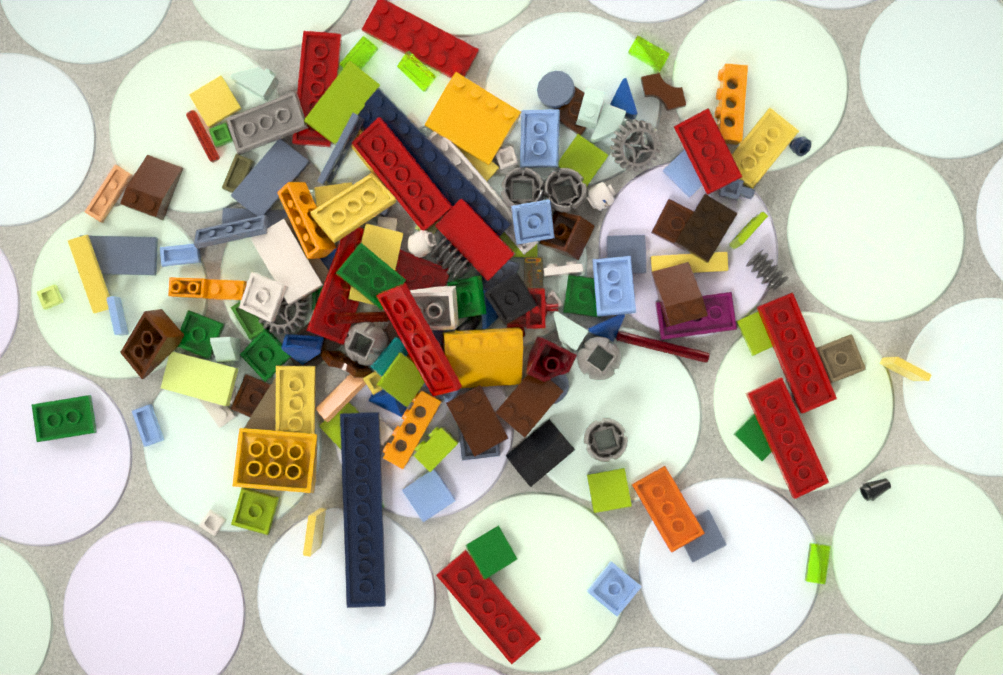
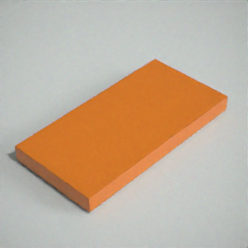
M666 466L631 484L671 553L705 534Z

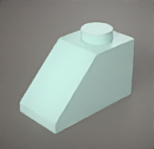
M257 67L231 75L235 83L266 101L269 100L279 83L275 78L276 74L267 68L263 70Z
M586 87L576 125L595 129L605 92Z
M605 103L590 142L595 144L615 135L614 131H619V125L625 126V121H627V118L624 117L626 111Z
M555 311L553 319L558 340L562 343L561 347L570 352L571 350L576 351L588 330Z
M210 338L217 362H223V365L231 366L235 365V362L241 361V356L239 355L240 338Z

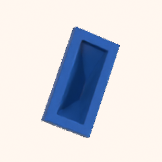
M624 78L610 105L626 111L625 116L633 120L636 119L638 112L627 78Z
M484 294L487 314L482 315V329H488L499 316Z
M617 315L588 328V333L610 339L609 341L614 342L625 315Z
M285 334L282 350L304 365L321 353L324 337Z
M384 390L375 395L371 394L368 400L400 417L403 416L408 408Z

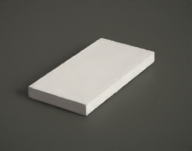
M284 219L267 228V234L250 238L273 279L287 286L284 298L289 305L323 286Z

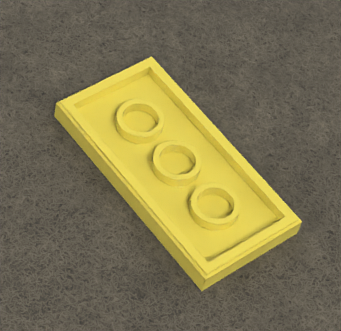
M771 108L764 113L732 153L743 176L739 180L744 181L743 185L747 188L753 189L799 132L798 129Z
M372 172L310 213L333 243H336L395 204L396 198Z
M365 224L361 243L392 269H396L403 233ZM351 286L348 299L374 305Z
M276 366L275 431L315 434L316 366Z

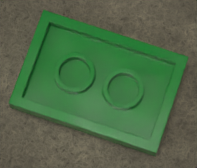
M362 243L356 247L336 272L339 277L380 310H383V307L376 295L402 285L406 281V279Z
M91 395L31 404L37 442L97 433Z

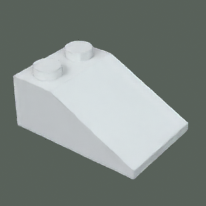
M456 286L410 290L431 330L456 329L459 324Z

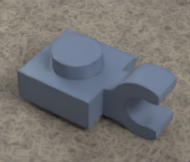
M738 179L721 188L719 196L738 200L739 196L752 199L755 189L743 187L744 181Z

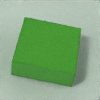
M226 122L208 129L216 148L233 142Z

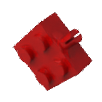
M528 288L538 306L507 324V328H546L545 316L547 311H558V303L547 304L545 288Z

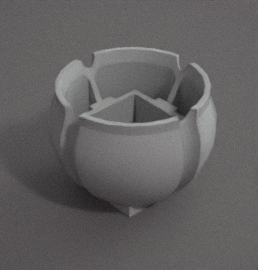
M520 167L515 168L503 178L501 196L510 208L514 205L542 201L544 182L540 175L530 168H525L524 170ZM513 183L532 184V199H513Z
M560 168L558 172L553 171L547 176L543 192L547 200H550L552 209L559 212H570L571 208L577 209L583 203L587 193V186L582 182L584 178L577 171L570 168ZM569 181L575 196L559 203L554 187Z
M361 322L354 325L348 331L349 336L345 337L344 342L345 351L350 359L354 362L358 361V364L365 366L372 365L389 345L388 335L385 330L379 325L376 326L373 322ZM360 335L373 340L367 354L355 348Z
M590 338L583 343L584 347L578 351L577 363L579 369L583 374H588L590 379H609L615 374V369L620 367V350L615 343L611 344L608 338ZM597 346L612 356L602 371L587 361Z
M611 418L593 421L584 433L583 441L584 444H587L586 451L592 458L600 462H610V459L617 460L624 454L628 446V437L624 434L626 432L625 428L621 423ZM611 428L615 446L598 450L594 433Z

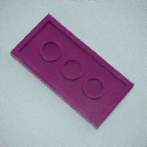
M732 292L702 296L708 316L666 327L660 302H655L660 340L737 330Z

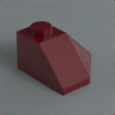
M537 336L529 353L526 374L543 382L548 381L558 375L569 373L577 355Z

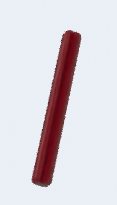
M618 331L616 340L619 342L707 363L710 357L708 352L623 331Z

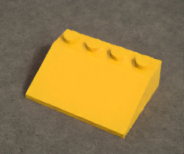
M456 72L445 87L424 126L443 138L445 137L456 146L487 165H490L517 125L521 111Z
M519 327L442 332L443 352L462 385L461 388H474L479 385L481 387L518 385L522 381L523 331Z
M239 428L232 487L314 493L317 470V434Z

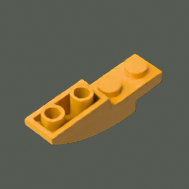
M169 277L168 296L212 300H242L247 281Z

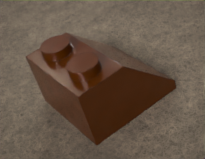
M555 210L552 215L554 238L541 240L539 244L566 257L579 260L595 226L581 216Z

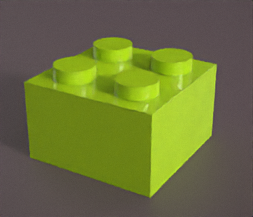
M437 426L428 435L430 439L427 442L423 440L414 449L416 453L413 456L429 472L459 443L444 426L441 428Z

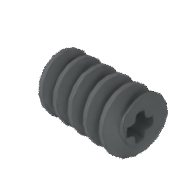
M444 238L433 249L431 258H437V264L443 263V270L449 268L447 274H454L452 279L456 281L468 273L473 265L466 267L468 260L462 262L463 255L456 256L458 249L451 251L450 249L453 244L445 245L447 238Z
M762 249L748 261L746 267L753 265L751 273L758 271L759 273L756 278L763 277L761 284L768 283L766 290H775L786 282L789 277L781 278L784 273L783 270L776 272L779 266H771L774 260H766L769 254L761 255L764 250Z

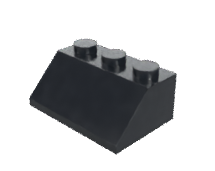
M549 419L510 451L506 457L526 483L532 487L575 449Z

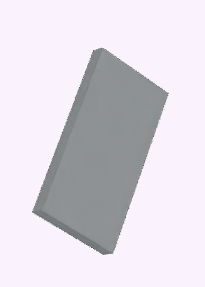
M295 91L226 118L236 152L239 155L308 128L307 123L304 122L305 116Z

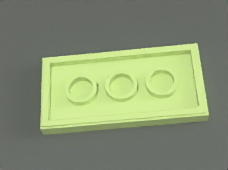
M172 352L168 357L161 388L223 406H229L238 368Z

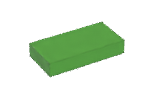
M240 301L230 308L248 338L253 340L264 329V323H259L260 317L239 308Z

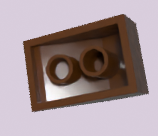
M147 154L128 183L120 204L163 221L183 167Z
M689 262L651 272L666 327L708 316L702 294Z
M163 309L144 311L120 353L140 378L145 379L178 347L184 334Z
M527 374L495 413L525 438L564 390L551 379L543 382Z
M481 385L446 403L474 457L509 439Z

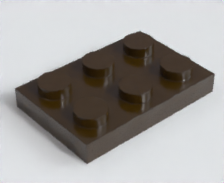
M704 194L674 244L708 263L738 213Z

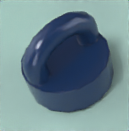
M802 136L794 139L789 144V148L796 155L804 156L810 151L812 143L809 139Z

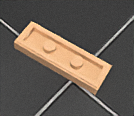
M115 164L88 205L85 213L103 223L133 175Z
M349 374L315 409L325 421L329 422L366 383L363 378H354Z

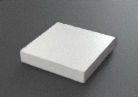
M251 272L239 308L269 322H275L287 286L259 273Z

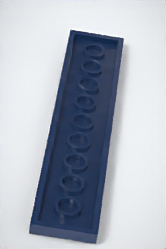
M380 88L364 103L365 106L358 114L365 119L362 126L367 129L378 117L382 118L452 206L460 199H463L499 237L512 225Z
M380 412L341 413L347 608L385 607L386 583Z

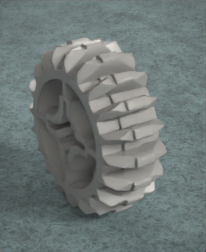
M633 119L632 123L625 121V127L619 125L620 132L614 131V134L617 136L616 138H611L614 145L609 146L610 149L614 150L611 153V156L615 158L614 162L619 164V167L622 169L626 168L627 171H632L633 169L635 172H638L639 168L645 170L646 164L652 166L651 160H657L656 156H654L655 153H660L657 147L662 145L661 142L657 141L660 138V135L656 134L657 129L652 127V124L649 122L646 123L644 120L638 122L636 119ZM644 133L647 138V145H645L644 143ZM630 144H632V145H635V144L637 145V144H638V145H640L641 147H639V146L633 147V146H631ZM624 146L627 147V158L624 154Z
M302 299L291 305L287 301H282L281 305L286 307L284 309L285 312L278 311L276 317L281 316L286 321V324L278 325L262 318L258 321L259 323L266 322L263 328L270 327L271 333H274L277 329L278 335H281L283 330L285 334H289V328L295 332V324L302 327V323L299 320L306 321V317L302 316V313H308V310L303 309L308 303L301 302ZM296 305L295 316L291 319L290 311Z

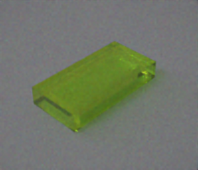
M638 35L628 51L629 55L658 71H661L670 55L667 51Z
M362 36L339 65L344 69L347 63L351 61L362 70L378 51V47Z
M410 51L405 53L397 65L423 92H426L436 79V76Z
M809 543L804 581L825 585L831 546Z

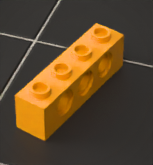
M725 63L722 69L718 71L717 80L720 81V88L717 89L716 100H719V103L715 109L714 116L717 119V126L726 144L739 145L742 142L748 65ZM727 83H733L735 85V89H730ZM726 101H731L734 108H729L726 105ZM724 120H730L732 127L726 126Z
M288 182L277 193L307 258H325L336 247L311 216L310 212L315 210L317 206L306 183Z
M423 390L417 393L412 400L414 404L411 409H406L401 418L404 421L401 427L397 425L392 434L394 436L392 443L388 442L383 449V453H385L383 459L401 469L406 467L415 451L414 449L418 446L442 403L441 400ZM422 406L425 408L426 414L424 417L416 415L417 407ZM409 423H413L416 426L414 434H410L406 430V426ZM399 440H403L407 444V448L403 451L397 448Z

